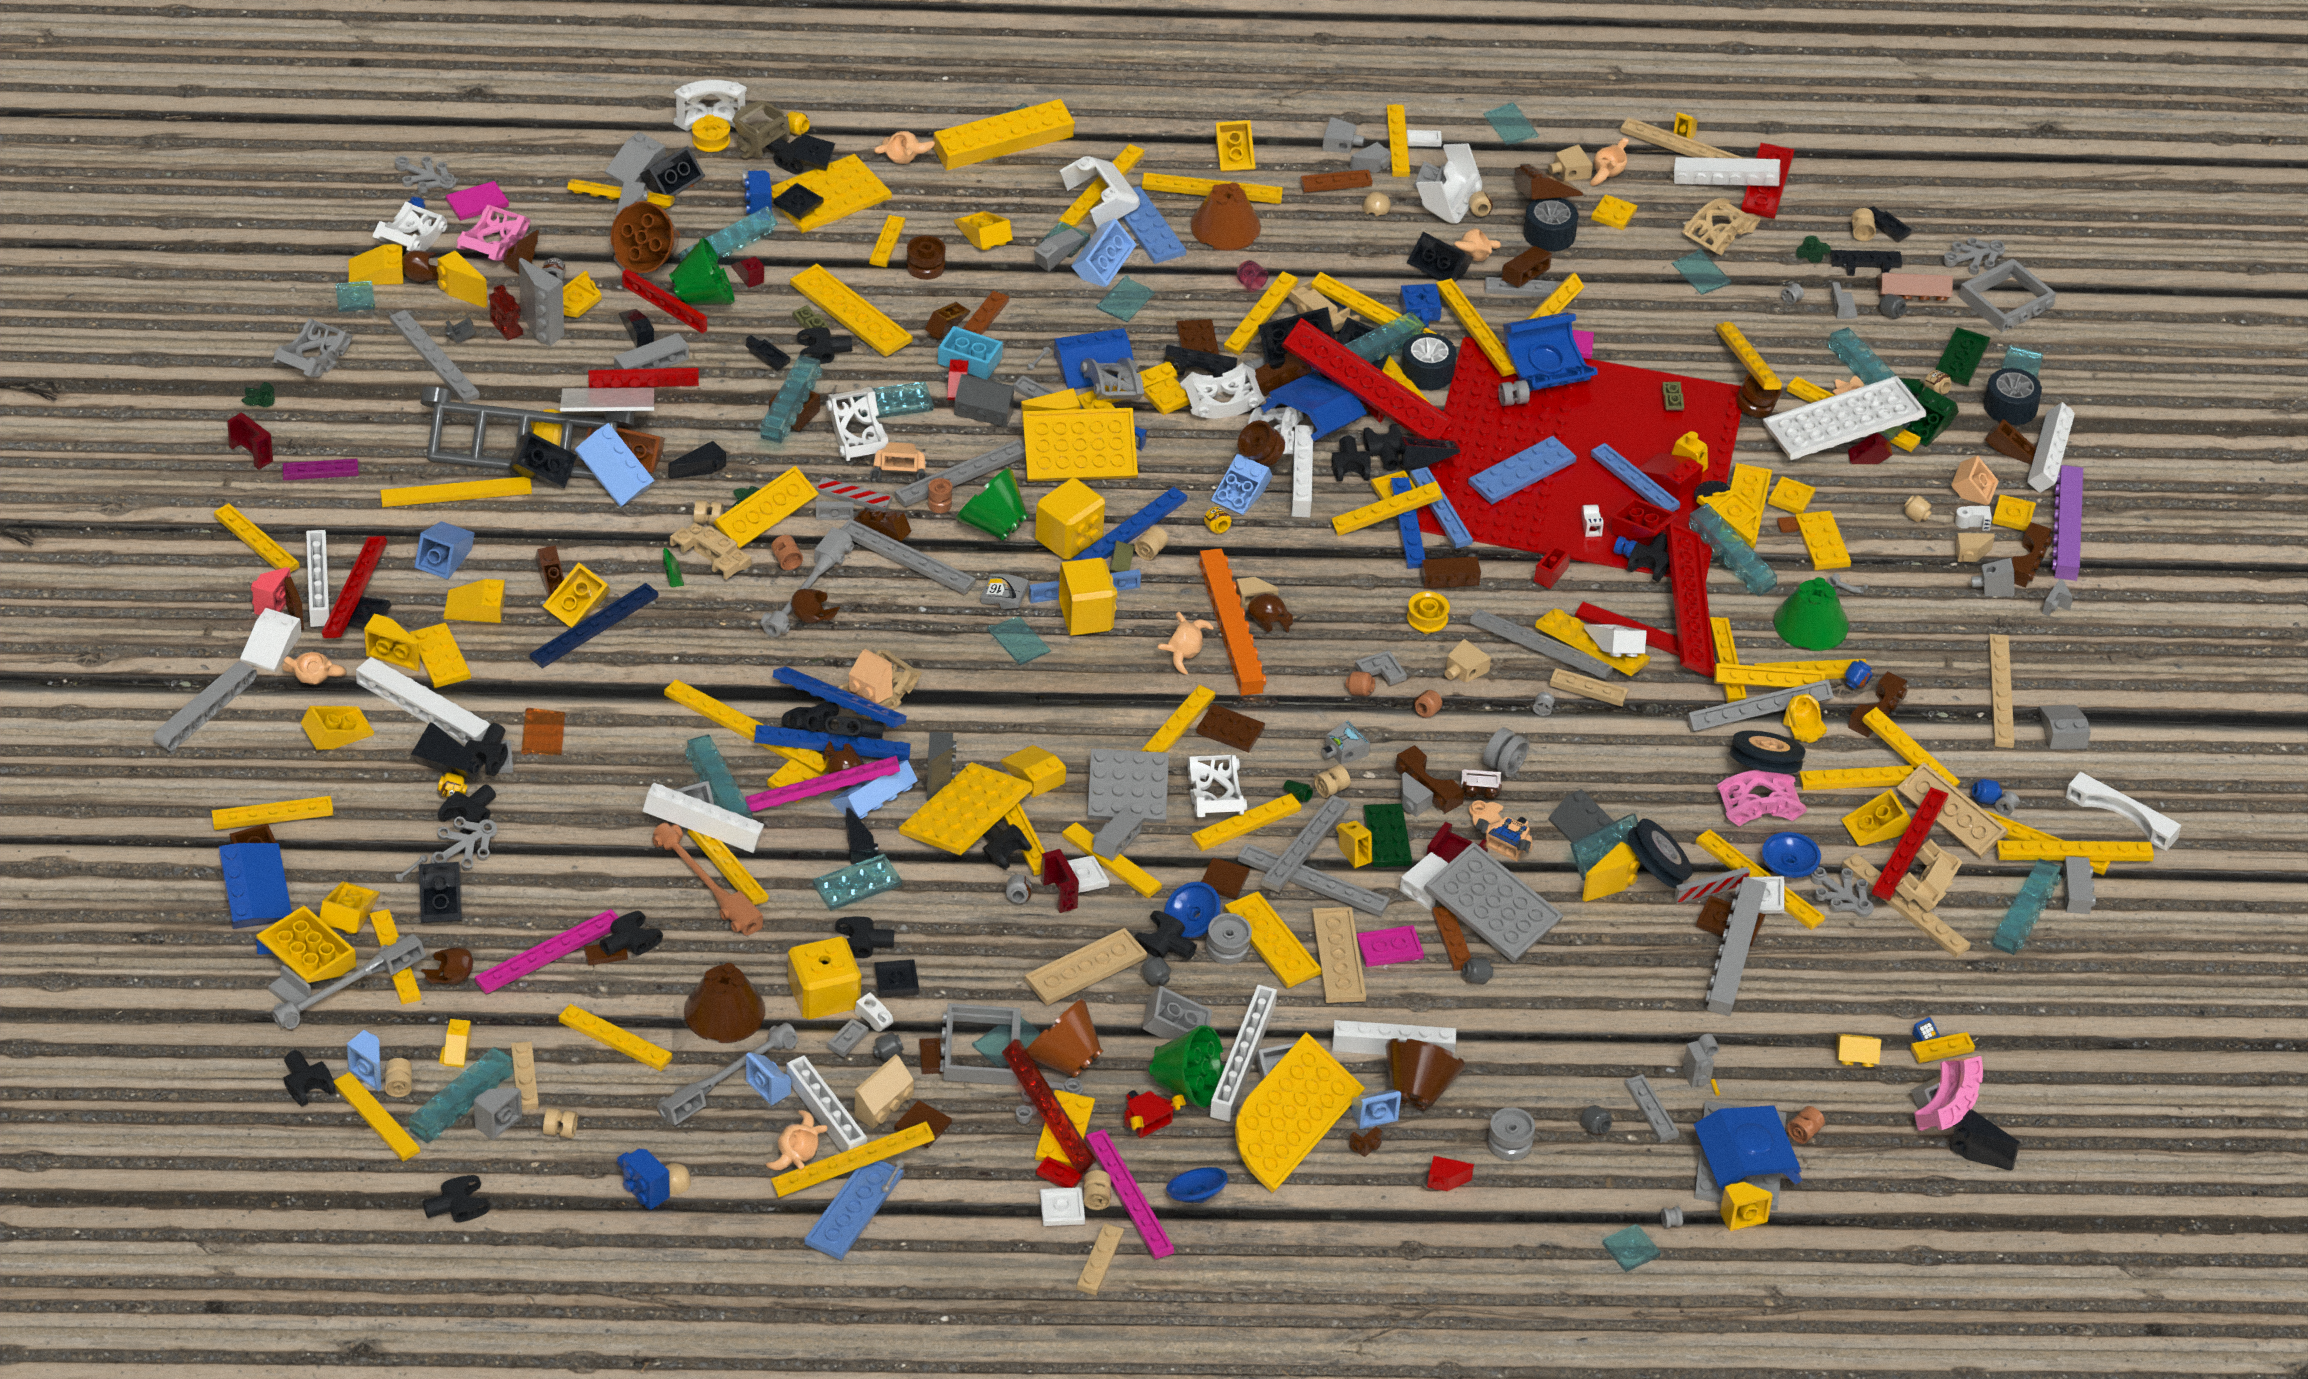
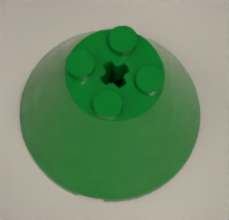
M706 238L700 239L675 270L669 274L671 281L676 285L674 291L677 297H680L681 301L687 305L734 304L735 297L725 269H720L717 263L719 257Z
M1010 468L1000 472L984 486L986 488L985 491L979 496L975 494L957 514L956 519L958 522L1000 538L1002 541L1010 535V531L1014 533L1020 528L1019 522L1023 523L1030 515L1026 511L1014 473Z
M1821 577L1801 583L1777 608L1774 615V627L1777 634L1788 644L1799 648V646L1810 648V651H1825L1840 645L1845 640L1849 630V622L1836 591Z
M1201 1025L1162 1046H1156L1153 1063L1149 1066L1150 1075L1154 1076L1159 1087L1175 1095H1183L1186 1101L1197 1107L1207 1108L1206 1106L1211 1105L1212 1098L1225 1068V1065L1221 1064L1220 1053L1224 1052L1218 1034L1212 1027Z

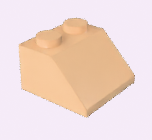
M1977 455L1960 462L1951 486L1962 499L1989 505L1999 481Z
M867 649L862 650L849 673V691L874 703H879L892 697V663Z

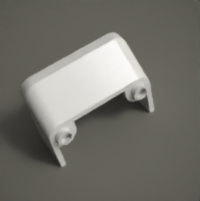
M1444 144L1443 148L1448 159L1443 168V174L1447 180L1444 185L1442 181L1416 183L1425 209L1450 224H1456L1461 221L1470 208L1468 203L1470 196L1482 190V180L1469 144Z
M1085 156L1059 170L1067 191L1097 174L1107 185L1108 188L1101 194L1104 202L1089 210L1096 229L1114 218L1117 220L1140 205L1138 195L1112 162Z

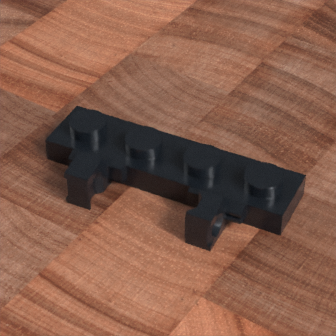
M1831 250L1830 252L1832 267H1846L1847 276H1854L1856 267L1881 268V273H1889L1891 268H1902L1900 251Z
M1166 345L1164 361L1178 366L1177 375L1184 376L1186 367H1199L1213 372V378L1221 377V374L1237 367V358L1171 345Z

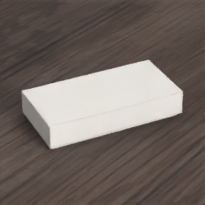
M1406 130L1408 146L1441 147L1442 145L1441 131Z

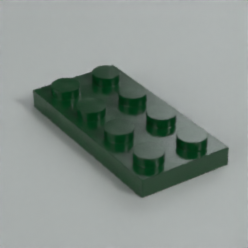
M1956 327L1935 370L1947 374L1951 381L1968 386L1990 343L1991 337Z
M1402 803L1363 805L1365 825L1372 833V866H1412V856Z

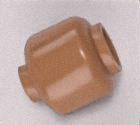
M1354 671L1346 679V688L1349 689L1350 694L1353 696H1369L1375 689V678L1369 672Z
M1425 690L1416 697L1414 701L1415 710L1422 717H1432L1441 709L1442 699L1437 692Z

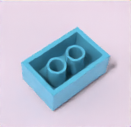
M953 326L938 347V364L950 367V359L968 360V374L988 380L1002 359L1003 342Z

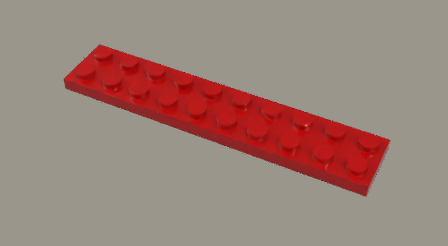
M1302 318L1282 344L1283 348L1419 438L1439 439L1453 419Z
M1671 522L1666 526L1680 664L1685 668L1712 678L1714 676L1715 661L1701 536Z

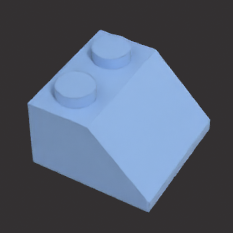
M363 1030L347 1043L348 1068L351 1073L377 1091H380V1042L374 1034Z
M750 1052L746 1054V1082L771 1106L791 1094V1079L787 1074L778 1069L775 1062H771L763 1055Z
M1391 1089L1354 1097L1351 1112L1359 1129L1398 1121L1401 1092Z

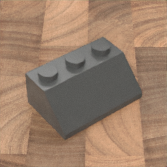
M961 374L955 398L954 415L1007 427L1013 414L1014 386Z
M930 732L927 801L955 778L956 768H952V766H956V755H952V753H956L957 741H953V733Z
M1582 789L1566 796L1549 817V821L1584 856L1615 841L1618 825Z

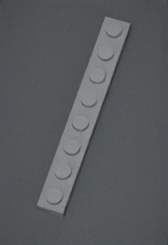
M406 310L389 316L393 326L462 403H468L480 398L479 391Z
M1018 439L895 490V497L906 507L928 498L929 483L933 479H947L952 483V487L1024 458L1025 445Z
M849 519L840 528V530L847 532L851 536L852 541L963 594H966L975 584L974 577L852 519Z
M1478 609L1470 618V623L1478 628L1486 629L1495 635L1508 638L1512 642L1525 645L1527 648L1537 650L1548 657H1553L1565 664L1573 665L1579 670L1590 672L1596 677L1606 679L1613 672V666L1587 653Z
M1828 679L1687 713L1691 732H1696L1786 710L1788 702L1797 695L1810 694L1818 702L1832 699L1834 696Z
M1332 795L1262 878L1261 885L1279 892L1349 809L1350 802Z
M1246 843L1238 855V861L1268 872L1281 856ZM1301 865L1289 879L1290 882L1378 916H1382L1390 902V898L1305 865Z

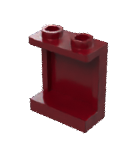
M242 412L227 421L229 447L231 449L241 445L253 454L254 467L258 470L273 462L271 434Z
M1445 821L1428 844L1426 856L1432 852L1447 863H1450L1473 842L1451 833L1452 824ZM1483 839L1477 845L1488 853V848H1486L1487 840Z
M1061 849L1043 853L1040 881L1043 886L1053 883L1057 886L1059 890V913L1078 908L1079 880Z

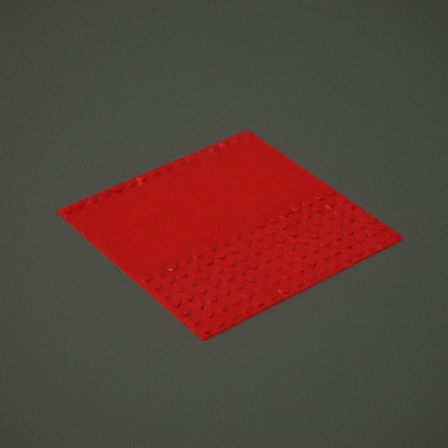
M1464 337L1444 408V413L1453 419L1439 438V440L1456 441L1460 448V453L1429 465V470L1473 538V542L1544 555L1555 544L1570 551L1571 560L1627 570L1629 558L1624 554L1618 555L1614 553V547L1619 536L1613 534L1611 516L1633 497L1648 503L1650 502L1591 456V450L1603 443H1606L1638 469L1658 453L1671 454L1675 443L1683 435L1693 431L1698 434V440L1707 445L1708 468L1702 473V479L1699 484L1712 480L1727 484L1742 409L1739 408L1736 402V396L1741 386L1583 358L1587 365L1597 367L1598 375L1591 376L1590 380L1529 391V403L1517 404L1515 402L1514 405L1502 406L1499 399V384L1506 382L1514 384L1515 381H1520L1517 373L1502 376L1473 337ZM1663 382H1681L1684 410L1665 409L1662 393ZM1552 436L1577 456L1576 462L1494 504L1489 503L1468 484L1470 477ZM1696 485L1680 499H1677L1680 502V508L1673 511L1678 514V517L1672 523L1700 534L1706 581L1719 520L1706 509L1696 504L1694 499V491L1698 486ZM1428 504L1419 507L1416 514L1420 532L1448 537ZM1582 505H1598L1599 514L1604 522L1602 536L1585 537L1582 522ZM1593 526L1589 528V531L1598 530L1596 527ZM1666 527L1659 533L1666 534ZM1655 536L1629 539L1628 541L1634 540L1649 546ZM1640 567L1634 570L1648 574L1654 573L1647 567ZM1670 567L1664 577L1671 578Z

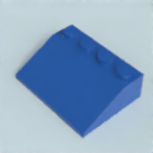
M1124 328L1055 338L1054 357L1067 389L1094 387L1092 379L1090 377L1084 378V374L1081 372V362L1086 358H1093L1097 363H1117L1120 358H1131V360H1134L1130 341Z
M236 843L219 846V859L233 929L278 922L292 913L279 843Z

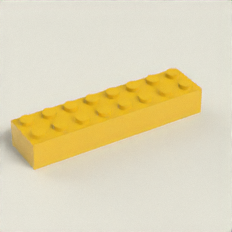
M1057 99L936 131L933 136V141L935 142L933 149L947 171L1073 137L1075 122L1062 100Z

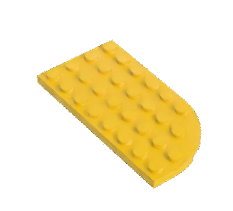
M1307 1032L1247 1096L1240 1106L1236 1117L1235 1137L1240 1155L1251 1173L1272 1193L1351 1106L1353 1098L1358 1097L1366 1089Z

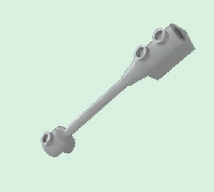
M835 527L830 529L815 548L814 563L816 564L813 572L798 590L809 589L818 576L832 568L836 563L840 565L845 559L844 553H851L854 547L852 538L847 532ZM792 598L782 611H774L772 614L766 612L763 615L761 626L769 636L778 637L781 632L788 633L790 623L787 616L792 610Z
M413 933L407 937L405 935L399 936L396 943L390 946H381L377 955L360 970L298 1004H294L291 1001L285 1004H276L273 1011H271L274 1021L281 1029L284 1027L288 1029L295 1028L300 1022V1011L365 975L368 976L386 970L392 976L425 958L426 955L422 942Z
M787 1022L779 1027H771L768 1033L769 1040L750 1053L762 1055L773 1047L777 1050H781L784 1047L788 1049L795 1047L798 1037L794 1028ZM746 1055L711 1078L690 1083L684 1088L679 1086L670 1097L660 1098L657 1109L661 1117L675 1126L705 1107L706 1101L704 1096L715 1084L745 1066Z

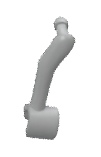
M1834 573L1827 580V583L1832 587L1839 586L1854 593L1862 594L1868 588L1867 584L1863 587H1856L1841 582V577L1838 573Z

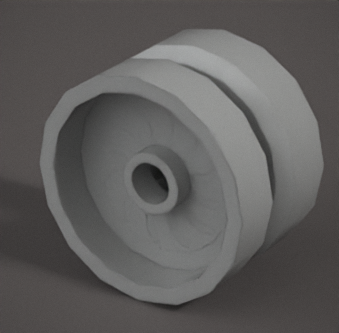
M1505 727L1499 729L1485 749L1483 756L1484 764L1493 769L1497 768L1498 772L1507 777L1514 775L1528 754L1529 740L1519 735L1515 736L1513 731Z
M1224 913L1213 918L1208 926L1206 939L1208 955L1214 961L1227 965L1237 964L1244 960L1249 953L1252 929L1249 922L1244 917L1234 913Z
M1514 1107L1503 1108L1497 1111L1492 1116L1488 1135L1489 1149L1494 1155L1509 1161L1526 1157L1531 1152L1535 1133L1534 1119L1529 1113Z

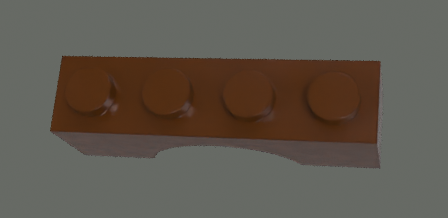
M2030 522L2022 547L2029 554L2013 556L2012 558L2014 584L2026 588L2029 581H2033L2036 573L2035 570H2038L2041 564L2040 558L2044 559L2047 552L2046 547L2051 545L2053 539L2050 536L2051 528Z
M1887 671L1877 686L1876 696L1880 699V702L1872 705L1859 704L1850 716L1848 728L1868 738L1874 731L1862 721L1863 717L1875 707L1888 717L1889 712L1896 709L1899 700L1905 698L1908 692L1906 689L1907 680Z
M1414 745L1397 754L1395 767L1400 774L1407 773L1433 792L1432 802L1437 808L1446 814L1463 804L1465 790L1453 779L1439 780L1429 776L1425 772L1427 756Z

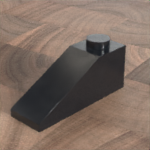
M637 309L619 313V317L636 348L654 342V328L648 317Z
M711 441L668 463V477L675 479L712 474L726 466V452L714 441Z
M846 808V829L851 865L875 863V855H878V843H874L873 835L850 808Z

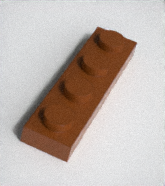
M1368 169L1301 176L1300 182L1304 192L1372 186L1373 180Z
M992 291L962 329L983 335L1009 302V296Z
M1445 906L1432 908V916L1453 971L1462 970L1464 962L1468 961L1471 955L1457 918Z

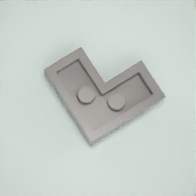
M1389 650L1356 660L1355 667L1358 671L1369 672L1372 676L1381 673L1389 685L1407 680L1406 672Z

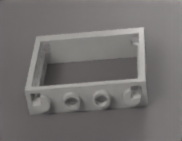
M2014 259L1962 283L1959 298L2000 332L2012 329L2014 326L2054 307L2056 293ZM2013 277L2038 298L2004 314L1979 293Z
M948 1003L947 1013L943 1012L942 1023H946V1027H942V1040H945V1044L941 1043V1056H945V1058L940 1061V1072H944L943 1080L1017 1085L1021 1008ZM953 1021L1011 1025L1010 1068L951 1065Z

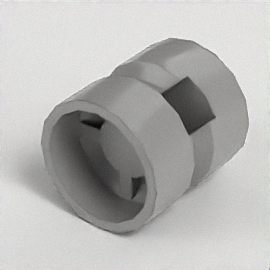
M1526 380L1515 381L1514 384L1511 382L1499 384V399L1502 406L1514 405L1515 402L1517 404L1529 403L1530 393Z

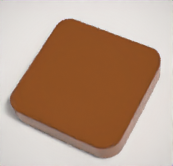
M1795 517L1777 519L1781 532L1790 533L1799 530Z

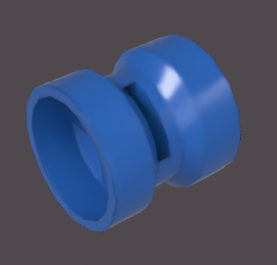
M1619 536L1614 547V553L1618 555L1624 554L1627 558H1630L1631 552L1638 542L1634 540L1628 541L1625 537Z

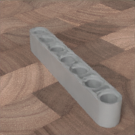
M241 661L236 662L155 732L153 742L168 751L175 750L252 684L257 676V671Z

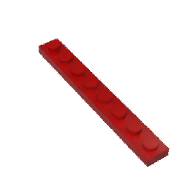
M385 536L367 538L321 632L323 638L342 637L387 544Z
M1933 787L1929 789L1873 887V895L1888 901L1892 899L1896 892L1895 887L1906 874L1948 800V793Z

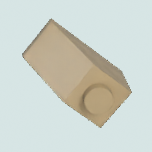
M1958 533L1955 543L1958 562H1977L1992 550L1995 534Z
M1259 578L1236 579V594L1240 595L1241 608L1248 607L1250 601L1259 594L1271 593L1278 596V587Z

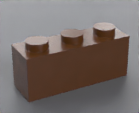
M1533 246L1503 265L1502 280L1521 287L1550 269L1552 253Z
M1478 557L1422 560L1421 578L1424 589L1480 585L1481 570Z

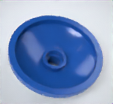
M1782 832L1769 837L1765 841L1762 848V858L1767 867L1773 872L1784 877L1799 878L1810 875L1818 868L1821 852L1816 843L1807 836L1794 832Z
M1190 882L1180 886L1171 894L1166 903L1164 913L1180 920L1185 925L1186 929L1181 934L1182 937L1196 938L1207 933L1211 920L1220 915L1221 900L1218 893L1210 885L1203 882Z
M1204 1167L1193 1169L1174 1177L1167 1184V1194L1177 1201L1203 1203L1223 1190L1228 1182V1176L1220 1168Z

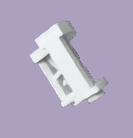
M703 80L681 86L674 91L676 96V118H674V125L688 131L692 129V125L696 120L705 117V115L712 114L725 119L730 126L735 128L732 119L737 111L740 110V107L745 106L747 87L737 82L724 80ZM708 94H713L722 100L715 103L713 107H706L703 103L699 102Z
M405 201L402 209L394 218V222L384 223L379 221L372 237L382 242L393 241L406 246L408 251H426L438 239L440 234L446 230L447 220L443 215L422 209ZM432 219L436 220L433 226H430ZM415 230H418L420 236L416 234H413V236H409L404 233L414 232Z
M1241 363L1231 371L1223 373L1222 377L1213 378V375L1207 376L1192 372L1180 383L1181 387L1186 390L1192 406L1191 413L1203 418L1216 419L1237 416L1258 407L1265 400L1257 383L1255 370L1244 363ZM1220 392L1235 394L1229 402L1221 403L1213 399Z
M871 387L828 395L826 408L831 413L841 457L843 456L846 461H850L852 457L875 454L878 450L885 448L888 443V436L882 424H879L876 420V416H879L875 391ZM864 396L863 398H861L860 400H858L856 403L854 402V400H853V398H852V397ZM848 399L851 406L850 409L846 403L842 402L844 409L839 410L836 400ZM862 412H866L867 416L862 417L860 414H862ZM853 415L859 422L870 424V427L864 430L862 438L846 430V426ZM867 434L873 435V437L868 436V439H866Z
M1289 406L1270 409L1265 413L1261 407L1254 409L1248 424L1257 420L1266 422L1276 420L1278 423H1281L1275 426L1274 429L1281 432L1285 439V450L1282 455H1293L1295 432L1292 431V428L1303 420V412Z
M1236 755L1187 756L1188 780L1190 784H1193L1190 796L1192 804H1194V813L1197 817H1205V813L1237 811L1239 815H1244V811L1247 810V801L1243 799L1239 787L1237 770H1239L1240 764L1239 758H1236ZM1212 760L1211 767L1198 761ZM1216 760H1228V770H1223V763L1219 765L1218 771L1214 769ZM1213 779L1227 789V792L1218 799L1215 795L1204 791L1211 786Z

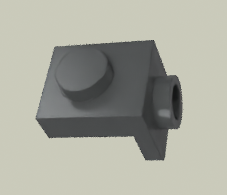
M470 318L454 326L449 320L446 321V333L450 339L454 338L457 343L476 334L473 321Z

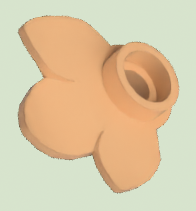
M1854 376L1850 383L1836 379V389L1833 390V393L1839 395L1863 387L1864 383L1857 376Z
M1477 800L1469 807V813L1473 816L1472 822L1475 826L1479 818L1487 820L1489 824L1502 820L1498 813L1503 810V806L1498 803H1485L1484 801Z

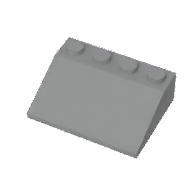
M520 258L521 315L535 338L548 346H552L564 336L563 281Z

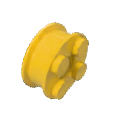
M712 114L699 118L692 125V133L694 134L692 137L693 145L704 152H718L725 149L731 141L729 135L730 124L725 119Z
M1424 591L1410 598L1407 620L1413 628L1429 634L1440 631L1447 625L1450 605L1444 596L1436 592Z

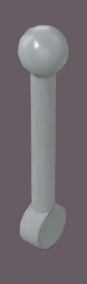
M1044 347L1043 352L1032 363L1028 364V369L1033 370L1037 362L1045 354L1050 353V348Z
M421 855L420 859L402 874H397L395 876L396 881L402 882L404 876L422 862L427 861V856Z
M896 1161V1168L887 1183L881 1188L883 1192L890 1190L889 1186L899 1169L904 1167V1161Z

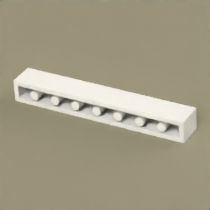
M370 657L356 669L357 684L428 724L430 722L434 723L452 738L465 745L468 740L482 741L489 725H491L486 720H482L472 712L466 711L456 703L450 702L443 696L429 690L426 686L420 685L413 679L404 676L373 657Z
M1261 985L1257 986L1212 1098L1210 1117L1230 1122L1253 1065L1255 1055L1275 1009L1277 989Z

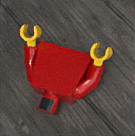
M1132 1090L1126 1096L1128 1102L1124 1112V1126L1133 1131L1135 1130L1141 1139L1171 1124L1173 1109L1177 1111L1181 1105H1186L1184 1096L1176 1095L1172 1099H1166L1154 1094L1152 1091L1139 1095L1135 1090Z

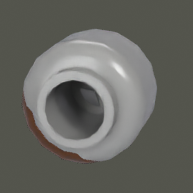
M550 258L546 260L542 270L563 280L566 267L560 259Z
M1021 874L1011 876L1006 884L1007 898L1016 904L1027 902L1032 894L1030 879Z

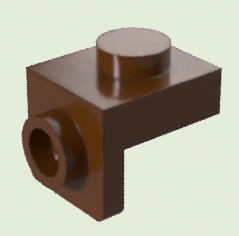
M1374 1127L1364 1137H1361L1356 1132H1352L1350 1134V1148L1354 1152L1366 1157L1373 1150H1377L1382 1143V1130Z

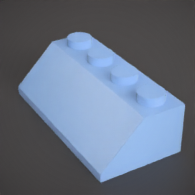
M1114 218L1100 225L1071 267L1082 280L1107 287L1137 244Z
M609 423L596 430L575 448L576 453L620 508L647 491L655 481Z
M908 760L900 761V771L894 775H884L872 781L859 782L830 799V802L845 816L846 808H850L859 819H862L868 815L867 812L869 810H876L882 807V802L897 798V793L900 791L906 792L913 788L912 784L918 780Z

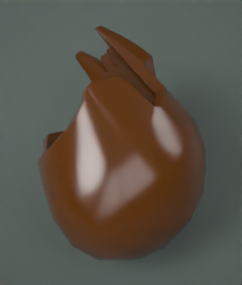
M422 250L407 252L402 259L404 273L409 279L416 282L438 281V266L429 264V258H434L436 253Z
M815 589L797 590L792 595L791 600L794 615L799 620L810 624H815L822 620L830 621L835 617L840 606L824 610L821 603L828 599V595L826 592Z
M1271 593L1259 594L1248 605V612L1251 617L1267 632L1272 631L1271 623L1276 621L1280 622L1287 633L1289 632V626L1293 624V616L1287 611L1284 602L1277 595Z
M831 741L827 743L822 758L826 761L829 774L864 765L861 757L849 743L843 745V751H835Z
M454 947L434 952V960L441 961L438 969H421V971L426 975L425 979L432 984L445 983L455 985L465 981L471 974L474 961L469 950L463 947Z

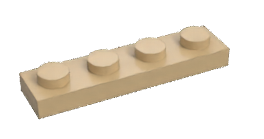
M1558 668L1555 669L1550 680V686L1618 706H1623L1629 690L1628 688Z
M532 1041L511 1043L515 1088L521 1090L522 1110L539 1109Z
M1104 1223L1077 1283V1290L1097 1296L1124 1235L1123 1228Z

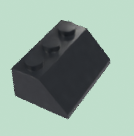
M688 146L677 150L639 173L650 191L674 196L705 177Z
M1423 231L1407 263L1440 281L1452 278L1456 282L1466 273L1473 257Z

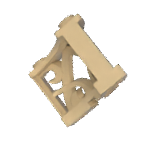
M1718 198L1700 209L1685 224L1682 233L1722 256L1726 248L1735 240L1734 236L1736 234L1753 233L1761 218L1755 214H1746L1729 204L1731 200L1727 198ZM1712 216H1728L1730 224L1722 223L1713 227ZM1698 228H1702L1699 230L1698 234L1703 235L1700 239L1694 236V233L1697 231ZM1708 238L1713 243L1712 246L1705 242Z
M878 650L875 653L876 655L886 660L889 659L894 663L892 682L895 687L892 689V697L877 704L895 710L902 703L900 699L906 692L910 694L922 672L914 669L893 655L889 650ZM898 666L905 670V672H897ZM849 682L841 684L838 687L847 692L855 694L849 691ZM860 715L862 719L871 720V717Z

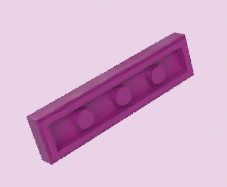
M357 458L282 463L283 480L359 476Z

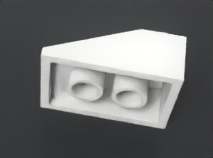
M265 608L254 625L240 661L276 672L302 635L300 618Z
M1584 624V629L1601 650L1609 652L1610 656L1621 657V653H1626V656L1637 657L1638 653H1645L1646 630L1616 624Z

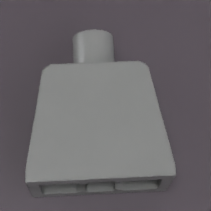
M1331 117L1323 137L1322 151L1350 153L1353 145L1363 147L1365 136L1356 135V125Z
M2011 558L1984 564L1981 566L1982 575L1971 577L1972 588L1983 587L1985 596H2015L2014 568Z

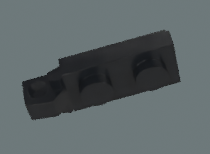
M1874 206L1869 208L1874 214L1875 225L1898 242L1911 235V229L1889 212H1881Z
M752 335L746 338V347L749 351L778 371L790 363V356L767 340L759 341Z

